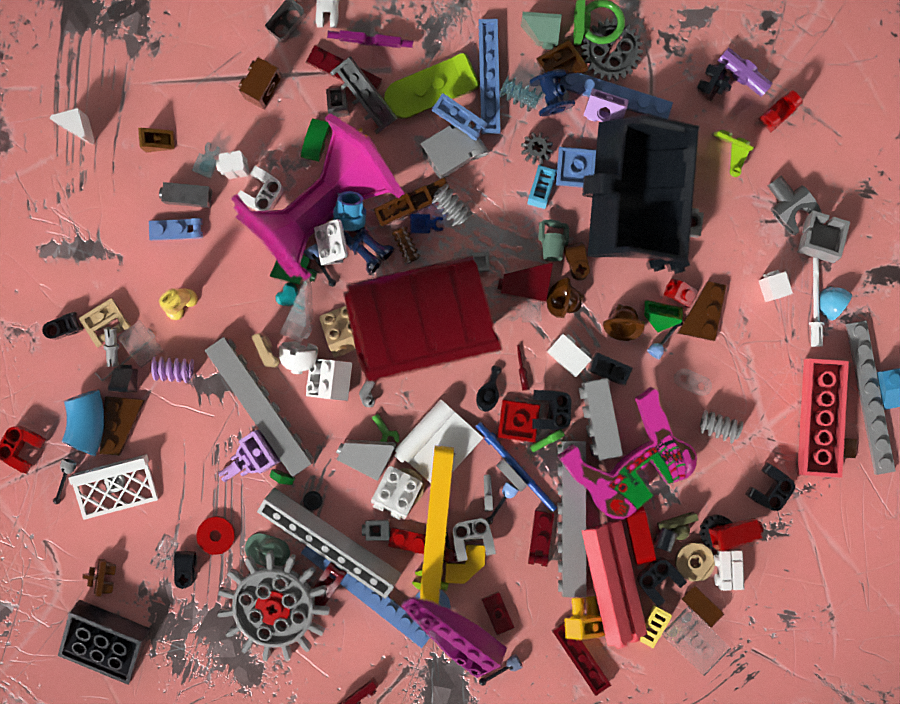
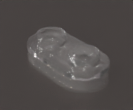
M680 369L674 375V381L677 386L696 395H707L712 389V383L707 377L689 369ZM682 375L687 377L685 382H682L680 379ZM700 382L704 384L702 390L698 388Z

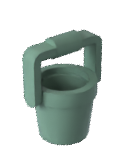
M552 219L543 220L539 223L538 239L542 243L544 260L557 262L563 259L564 246H567L569 243L568 224ZM545 225L558 229L562 228L563 235L558 233L544 234Z

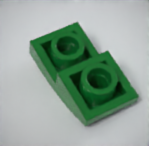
M312 118L303 143L301 158L319 162L325 149L324 142L331 128L328 122Z

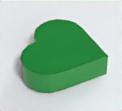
M272 469L269 475L280 484L293 485L295 477L277 469Z

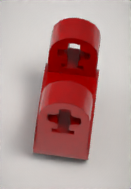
M791 90L761 115L758 120L771 133L798 109L803 100L797 92Z
M22 426L10 427L0 441V460L17 471L27 474L32 464L18 456L22 447L27 442L37 448H42L46 439ZM16 430L20 433L18 440L13 435ZM6 447H8L11 452L9 457H7L4 454V450Z

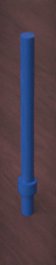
M479 422L475 427L485 437L484 440L496 449L551 512L555 511L557 506L500 444L497 440L498 437L493 432H490L482 422Z

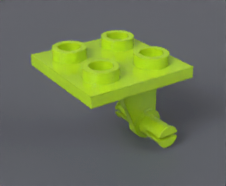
M720 130L719 132H714L712 136L732 144L729 172L733 177L740 176L746 157L754 147L750 146V141L740 137L736 140L732 138L733 134L728 131Z

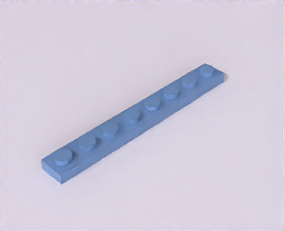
M308 546L301 552V554L323 571L330 564L329 560ZM331 573L329 574L334 580L337 578ZM346 573L340 582L344 588L419 647L423 648L430 639V636L397 602L389 596L386 599Z

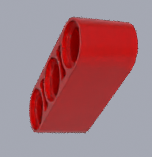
M641 506L633 514L625 518L636 565L656 561L644 507Z

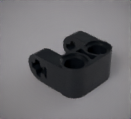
M533 391V400H549L548 420L532 419V429L553 430L567 428L571 422L570 395L558 391ZM559 396L563 398V403L561 406H559L557 403V399ZM559 415L562 417V423L560 425H558L556 421Z
M766 462L761 471L775 481L765 495L751 486L745 495L769 510L779 511L793 494L795 483L782 471ZM783 481L788 483V488L785 491H782L780 488ZM772 497L777 498V505L774 507L770 506V499Z
M656 558V561H652L637 577L639 585L658 608L666 601L657 592L655 587L669 576L679 588L687 583L679 571L664 558ZM660 563L666 564V569L663 572H658L657 570ZM648 575L651 576V583L644 585L643 578Z

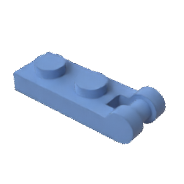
M442 93L432 108L434 113L466 133L475 141L479 138L480 131L484 130L487 126L484 120L444 93ZM470 122L475 124L473 129L468 126Z
M202 218L149 221V240L203 238V232H201ZM188 226H193V232H189Z

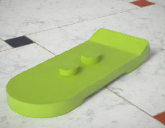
M460 53L453 58L393 82L385 92L384 101L397 118L407 119L433 108L442 93L451 99L459 98L478 89L480 84L468 55Z

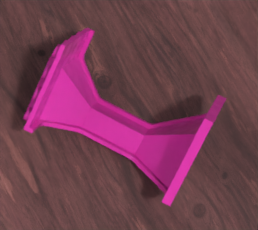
M331 113L325 117L332 128V137L320 178L292 203L282 210L251 211L238 194L231 198L235 203L233 208L238 213L236 218L262 240L290 277L293 275L298 277L300 275L304 280L311 276L300 265L307 241L315 232V227L325 224L333 217L338 194L353 191L361 194L363 200L384 193H392L397 198L404 194L369 138Z

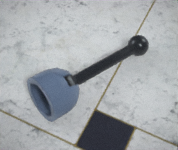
M516 654L510 656L505 667L486 678H481L479 684L481 686L486 685L487 681L508 669L514 672L523 668L520 659Z

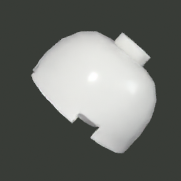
M298 341L282 343V346H279L281 364L286 369L291 370L293 374H302L303 371L312 368L316 362L318 347L316 345L307 343V346L300 345L301 342Z

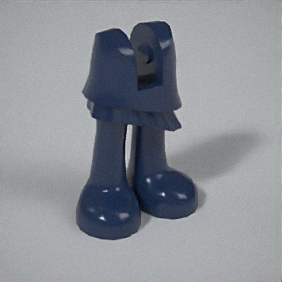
M365 227L355 230L357 234L354 238L343 230L346 245L350 251L353 250L354 255L359 253L367 263L366 271L370 275L380 267L381 261L362 245L363 242L382 261L387 260L395 250L391 245L383 246L375 241L368 234V231L365 230Z

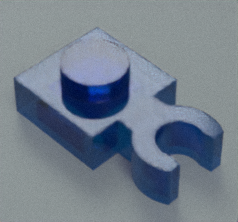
M410 214V234H430V228L436 232L442 231V227L436 226V221H442L443 217H436L430 220V214Z

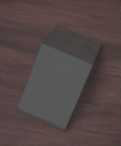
M341 87L326 89L328 113L336 117L349 116L346 90H342Z

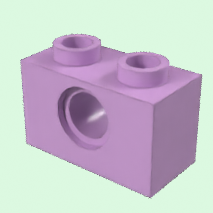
M592 88L583 116L591 121L600 122L623 119L629 100ZM606 107L610 111L604 112L601 110V108Z

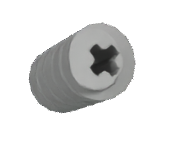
M445 184L435 192L432 203L439 202L437 209L444 208L442 215L449 213L447 220L454 219L451 224L452 226L460 225L472 215V212H468L469 208L463 206L464 202L462 200L457 201L459 196L457 194L453 195L454 191L448 189L449 185Z
M705 410L700 421L701 433L703 434L707 429L708 436L715 432V438L717 439L722 434L723 441L730 437V443L732 444L735 439L739 438L743 429V422L737 423L736 419L730 422L729 417L723 419L721 414L715 417V412H710L708 415V410Z

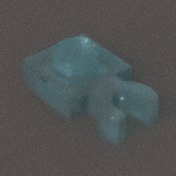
M207 142L205 145V155L199 153L192 171L211 179L217 166L214 157L220 153V147L217 146L215 151L211 152V143Z

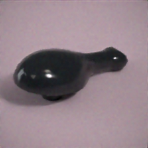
M495 365L491 367L492 373L489 381L478 390L476 396L477 406L484 412L492 410L499 399L496 381L502 369Z

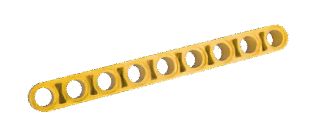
M435 445L420 598L439 604L454 447Z

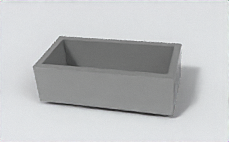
M608 378L581 383L579 395L580 399H584L585 402L582 410L584 418H588L589 425H586L588 437L592 438L593 444H590L591 455L595 456L598 460L623 456Z

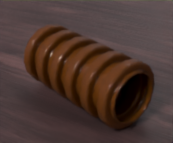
M404 226L393 231L392 236H395L394 240L398 242L397 247H400L399 251L403 253L402 258H405L404 262L411 263L419 259L420 254H417L418 249H415V243H412L413 238H410V232H407L408 227Z

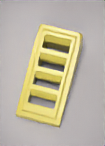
M653 605L645 620L646 629L650 627L656 630V633L654 634L647 630V634L653 637L652 641L641 637L640 642L654 648L672 615ZM658 614L664 618L663 620H660L656 618L655 615ZM652 620L659 623L660 626L657 627L651 624Z

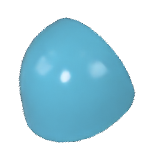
M828 287L822 290L819 294L820 313L831 321L835 320L849 304L852 294L839 287Z

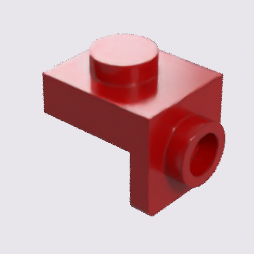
M670 279L663 295L690 308L698 290L683 281Z

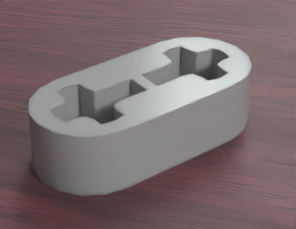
M504 459L496 465L520 492L528 486Z

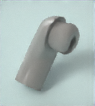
M366 381L359 392L362 404L369 408L375 404L371 393L375 385L373 381Z

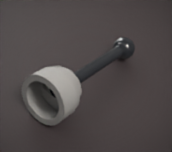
M66 458L61 460L60 469L64 474L57 495L53 499V503L56 505L61 502L60 496L67 474L74 472L77 465L76 461Z

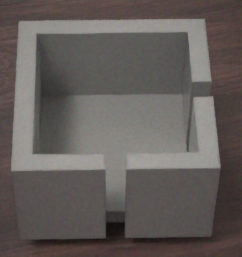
M812 211L805 219L802 231L804 234L801 236L797 252L835 263L842 257L850 221L837 217L829 220L830 215Z

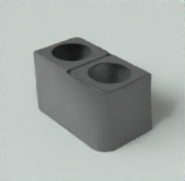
M285 0L265 24V28L284 44L306 17L303 7L294 0ZM292 10L300 14V18L296 23H290L287 20V14ZM279 25H285L288 28L287 34L282 38L277 37L275 34V29Z

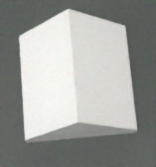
M76 108L50 116L49 119L92 145L95 143L89 118L80 109Z

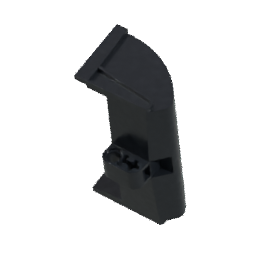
M649 114L599 122L595 170L593 175L584 176L582 196L592 198L588 245L589 257L648 258L688 262L699 126Z

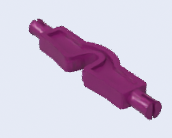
M328 30L327 38L339 39V41L359 43L368 46L413 48V40H406L401 37L380 34L371 37L367 36L364 32L340 30V32Z

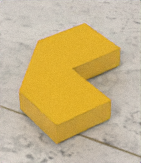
M466 544L468 560H465V564L446 563L445 583L465 584L485 565V546Z

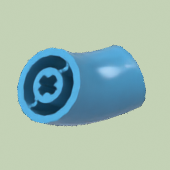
M99 389L64 401L67 422L61 442L92 456L97 454L104 428V409Z

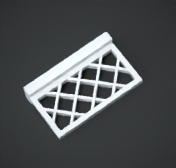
M147 454L73 473L69 477L70 485H73L83 520L159 499L148 465L149 459ZM145 469L146 478L144 482L134 477L137 470ZM123 474L129 478L125 486L115 482L118 475ZM104 479L111 483L107 491L97 487L100 480ZM131 480L141 484L137 493L127 488ZM86 484L92 488L88 496L80 492V485ZM112 485L123 490L119 498L108 493ZM143 486L151 490L153 497L145 498L139 495ZM94 489L104 494L100 503L90 498ZM125 491L135 496L132 502L126 503L121 500ZM106 496L116 501L114 507L108 508L102 505ZM88 501L98 506L95 512L87 514L85 505Z

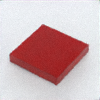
M502 399L497 437L535 443L537 429H532V419H539L541 405Z

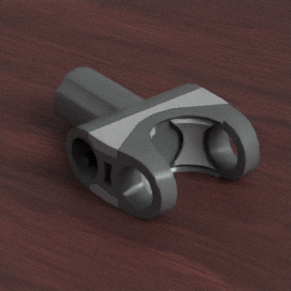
M782 175L768 185V188L779 201L771 208V211L778 222L790 234L796 235L799 233L795 220L798 210H804L808 214L812 211L822 213L815 198L805 186L801 185L793 191Z

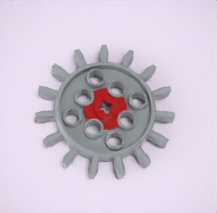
M273 550L268 551L266 555L267 566L260 568L257 567L254 559L249 555L245 559L246 566L250 571L246 577L233 568L227 574L239 584L236 591L221 587L218 593L220 596L233 599L232 607L222 608L217 613L218 617L234 616L237 625L232 626L226 633L227 638L241 631L249 638L244 643L242 652L246 653L252 647L253 642L264 646L263 661L268 660L271 654V647H281L285 660L289 661L292 657L289 645L296 641L308 652L312 645L305 638V632L310 630L322 636L325 631L324 627L314 623L312 619L314 614L329 615L330 607L316 606L314 600L315 596L326 592V585L311 589L306 580L312 576L315 568L312 566L306 569L300 576L292 570L296 555L292 554L286 562V567L275 566ZM277 579H283L286 585L280 586L277 583ZM260 587H266L269 593H262ZM243 595H249L252 601H245ZM286 596H292L295 602H288ZM252 612H258L261 618H255ZM295 613H301L304 619H297ZM278 621H284L287 627L279 626ZM265 628L269 630L270 634L264 635L261 632V629Z

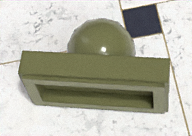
M689 512L658 522L657 525L659 530L661 528L671 529L672 532L678 534L677 540H684L690 534L688 523L698 521L699 519L696 513Z

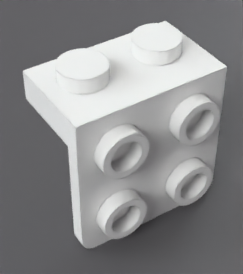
M333 220L315 227V238L321 265L343 263V258L347 257V249L341 220Z
M389 466L371 503L379 511L383 512L385 509L391 512L390 516L395 519H405L422 486V482Z

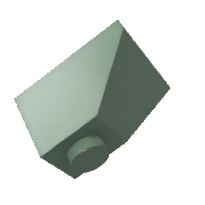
M523 12L521 27L537 46H542L546 50H552L558 46L562 14Z

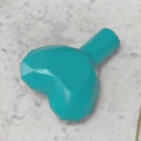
M286 283L283 286V291L278 292L275 296L276 302L280 305H294L301 312L307 307L299 300L298 289L293 283Z

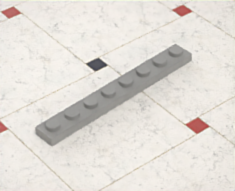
M867 320L846 324L874 474L895 472Z

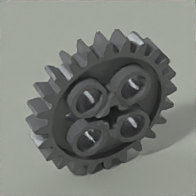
M607 18L604 25L599 21L598 28L592 25V33L597 36H605L607 33L612 34L617 27L616 18H614L612 23ZM630 23L624 27L620 35L622 36L621 41L604 64L602 60L607 55L609 49L613 47L616 40L608 44H596L586 37L583 38L585 44L581 46V49L585 52L581 54V57H587L584 62L590 64L588 71L595 70L593 76L600 73L601 80L604 76H607V80L610 81L611 77L614 76L615 80L618 81L619 75L625 79L626 72L631 75L633 72L632 68L637 69L638 65L636 62H640L642 59L637 55H642L643 50L638 48L642 47L643 43L637 42L641 37L640 35L634 36L636 28L631 31L629 30ZM627 44L630 50L623 51L620 45ZM597 48L601 49L603 51V55H596L594 53V50ZM610 60H617L619 66H612L610 64Z

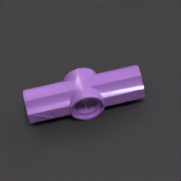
M730 48L718 60L719 63L726 65L725 68L732 73L733 78L737 82L747 85L760 97L773 84L758 71L754 63L747 59L744 60Z

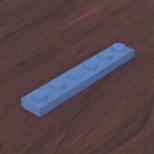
M479 19L481 119L487 123L485 129L481 130V134H500L498 19Z
M582 73L566 74L560 80V83L565 85L567 91L586 97L590 96L593 88L629 100L627 110L643 115L649 114L668 119L673 102Z

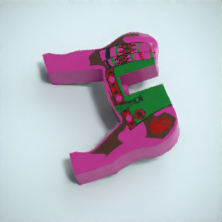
M649 387L635 398L649 441L623 457L610 473L584 463L581 460L579 449L573 444L557 455L573 479L590 492L595 505L604 514L614 519H623L630 516L653 497L636 472L637 470L644 469L648 465L647 462H651L662 480L668 484L688 478L696 468L697 455L694 448L673 436L667 417L659 404V393L652 387Z

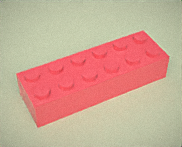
M804 359L797 474L842 478L849 361Z

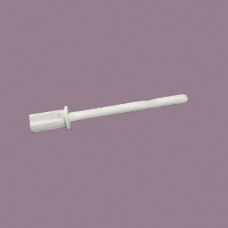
M813 257L814 322L809 323L811 325V347H823V325L825 323L820 322L819 259Z

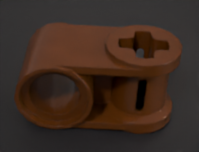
M580 242L565 246L564 252L572 277L578 281L584 280L590 272L584 243ZM578 267L585 270L582 275L580 272H576Z

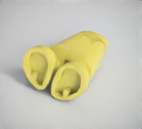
M173 288L161 296L159 303L170 319L179 320L184 315L183 307L195 306L198 302V297L191 289Z

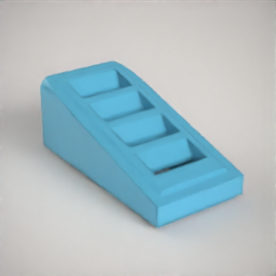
M538 165L527 204L546 209L557 170ZM540 173L551 176V178L549 179L540 176ZM538 181L547 183V184H549V185L547 186V185L540 184V183H538ZM535 189L546 191V193L536 191Z

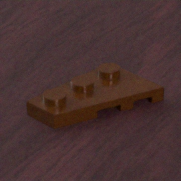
M707 281L677 334L715 341L727 285Z
M105 396L104 428L99 454L121 455L131 428L145 400Z

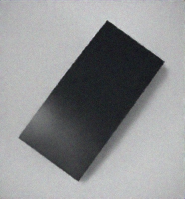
M655 259L648 261L646 265L648 270L653 269L654 272L665 269L666 265L668 272L674 271V274L686 271L685 268L690 266V263Z

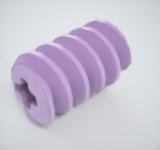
M155 356L152 359L151 373L155 381L159 380V378L162 381H166L168 378L170 382L176 379L177 382L184 380L185 383H188L193 375V359H191L189 364H187L186 358L183 359L181 364L178 358L175 359L174 363H172L170 357H168L166 362H164L163 357H160L159 362H156Z

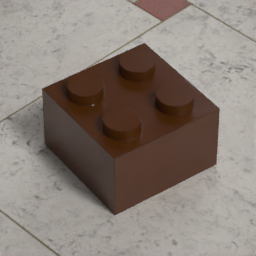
M257 57L255 61L253 60L250 63L247 77H243L240 81L239 91L244 99L265 110L283 76L278 67Z

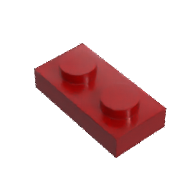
M392 527L388 547L424 554L426 534Z

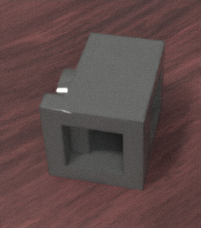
M390 519L366 520L365 524H362V536H366V541L389 540ZM374 526H378L380 528V531L378 533L373 532L372 528Z

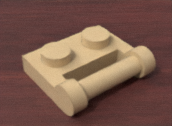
M113 298L79 318L96 347L102 346L103 342H105V333L98 336L96 331L112 321L118 319L120 322L114 326L117 328L116 334L131 328Z
M260 333L252 336L264 365L273 368L277 367L280 361L271 352L270 348L273 346L269 337Z

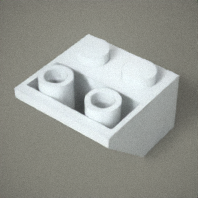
M316 359L314 366L309 369L306 396L348 401L352 363Z

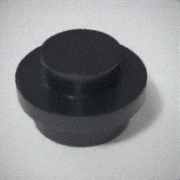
M316 491L306 493L303 498L304 506L309 510H317L323 502L322 496Z

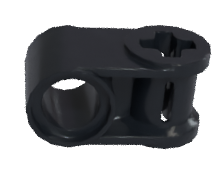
M77 312L63 315L58 319L45 323L42 328L44 336L49 339L58 340L83 331L76 318ZM52 326L57 328V333L54 336H51L49 332Z
M175 551L174 584L180 589L190 587L194 583L195 551ZM184 575L185 578H188V582H185V584L184 581L180 579Z

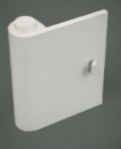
M440 399L395 448L396 454L394 456L402 463L404 461L409 463L431 483L435 445L454 447L453 472L480 443L483 437Z

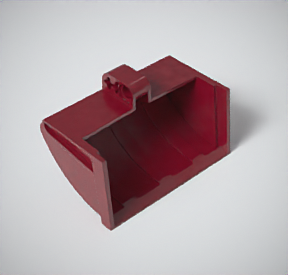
M472 255L346 284L347 291L343 292L357 359L367 382L502 350L501 340L494 331L478 267Z

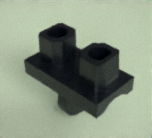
M720 63L719 66L709 64L705 74L712 78L711 81L701 80L697 86L698 91L705 95L706 100L711 102L716 92L722 95L724 90L730 91L732 88L728 83L730 77L726 76V65Z

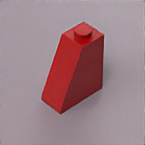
M751 518L709 528L713 548L725 551L762 539L761 533H764L761 521L759 522L758 519Z

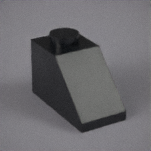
M120 365V368H114L108 391L137 392L138 369H132V365Z

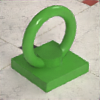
M576 0L573 46H581L583 36L596 44H608L620 37L625 27V17L617 4L609 0H595L585 6V0ZM604 7L615 13L618 23L612 34L597 36L590 31V12L592 10Z

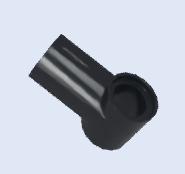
M661 528L660 533L655 535L654 541L656 543L654 546L671 553L678 534Z

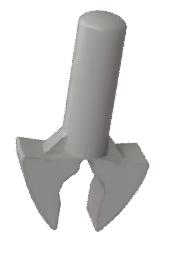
M486 474L483 476L485 512L493 511L491 475Z

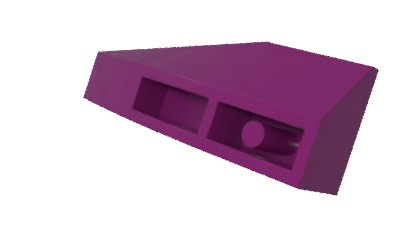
M413 596L401 604V607L456 664L465 668L471 675L478 678L501 667L507 647L477 624L444 606Z

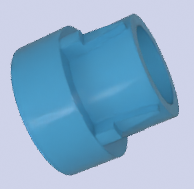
M346 191L338 194L333 211V220H341L343 230H359L366 224V209L363 207V197L357 192Z

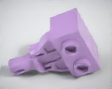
M255 430L238 441L240 446L236 454L231 457L232 461L237 460L222 471H219L218 474L220 477L224 476L221 478L223 482H227L241 471H243L240 473L241 476H245L248 473L261 474L281 462V460L261 431Z

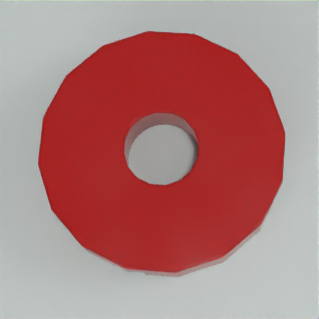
M220 516L209 517L204 520L196 533L197 543L200 548L212 555H219L228 551L234 544L236 537L233 525L226 518ZM213 530H217L221 533V538L219 541H215L211 538V533Z

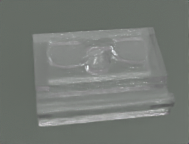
M140 320L117 337L140 368L149 363L154 356L156 357L164 351Z

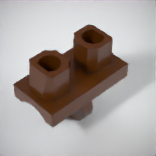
M99 559L97 574H95V567H90L89 573L83 574L82 578L88 580V587H93V582L96 580L95 596L102 597V594L113 593L114 583L104 581V575H115L116 564L106 562L105 559Z

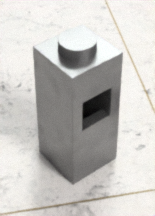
M163 182V187H160L159 198L165 204L211 208L212 188L209 186Z

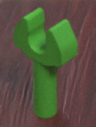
M379 414L372 417L383 434L381 442H388L387 438L389 436H393L394 440L397 443L399 442L398 432L396 430H389Z
M559 429L530 445L532 452H535L559 440L565 434L562 429Z

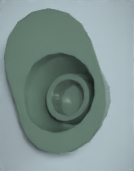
M254 534L248 538L245 544L246 556L251 555L255 563L262 566H267L266 555L268 551L273 550L275 566L283 567L290 557V549L287 543L267 534Z

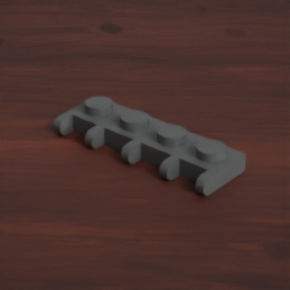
M351 56L330 72L332 76L338 73L345 82L341 86L342 90L348 86L357 99L352 103L356 105L360 102L368 112L364 119L368 120L371 117L379 128L374 131L376 134L397 119V116Z

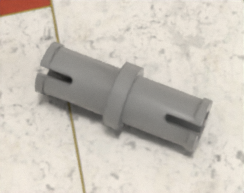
M111 327L104 328L105 344L103 347L106 350L107 367H110L111 364L112 367L119 366V344L117 343L116 327H112V329Z

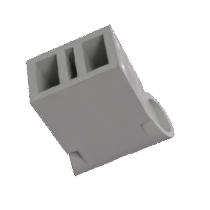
M449 125L420 144V150L439 179L449 176L470 161L482 158L490 153L480 138L475 141L454 125Z

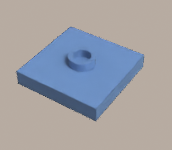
M559 146L556 185L583 188L584 176L594 174L596 150Z

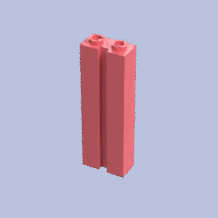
M622 521L606 522L582 530L607 645L616 646V648L627 647L629 642H638L641 640V637L648 634Z

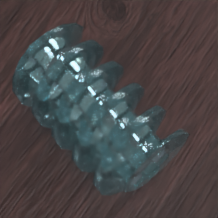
M508 75L500 90V98L507 94L506 101L514 98L513 104L516 105L520 101L521 109L526 105L527 112L535 109L543 92L541 91L536 95V88L529 91V84L522 88L523 81L515 84L516 78L514 77L509 81Z

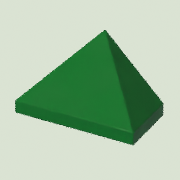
M645 300L644 316L659 333L682 323L683 307Z

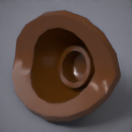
M565 277L551 287L547 296V308L551 315L556 318H564L566 313H575L581 309L584 294L572 287L570 279Z
M618 304L611 318L603 321V328L610 337L616 340L630 341L641 336L645 329V322L638 319L634 308Z

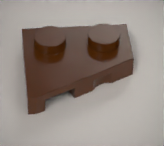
M570 40L536 58L538 65L544 73L558 69H564L566 74L588 71V66Z

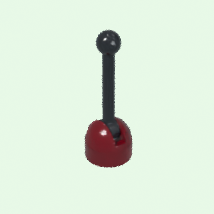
M446 526L445 542L447 549L444 550L443 563L458 560L456 551L450 548Z

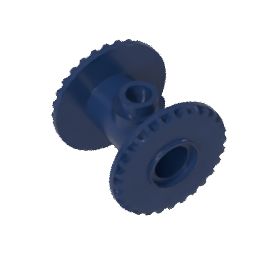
M564 69L540 74L529 81L530 86L541 85L543 94L546 95L547 107L538 112L540 116L554 115L566 111L575 105V100L564 101L563 96L566 93V87L563 83H558V79L566 75Z

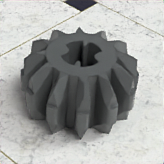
M534 132L531 133V138L526 136L524 139L527 143L521 144V147L525 149L521 154L527 155L525 161H529L532 158V165H535L536 160L542 165L543 159L548 161L550 159L548 154L553 153V150L550 149L553 143H546L549 136H545L542 139V132H539L538 137H536ZM535 145L541 147L540 152L533 150Z

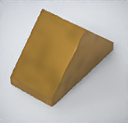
M138 128L140 148L145 152L175 149L173 130Z

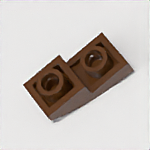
M695 585L682 598L710 628L725 615Z

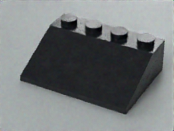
M79 599L69 612L58 656L129 685L145 647L150 628Z

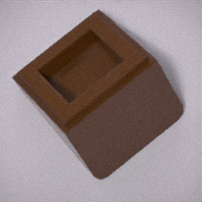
M844 438L843 458H856L857 439Z

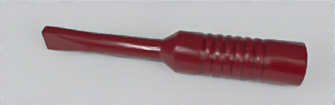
M517 345L522 391L530 390L528 377L523 366L519 345Z

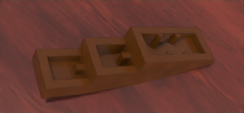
M446 178L425 185L410 193L403 194L400 198H395L373 209L381 227L436 204L432 203L434 194L443 185L448 184Z

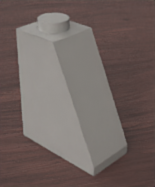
M348 439L345 444L341 443L336 453L339 455L336 460L378 481L397 443Z

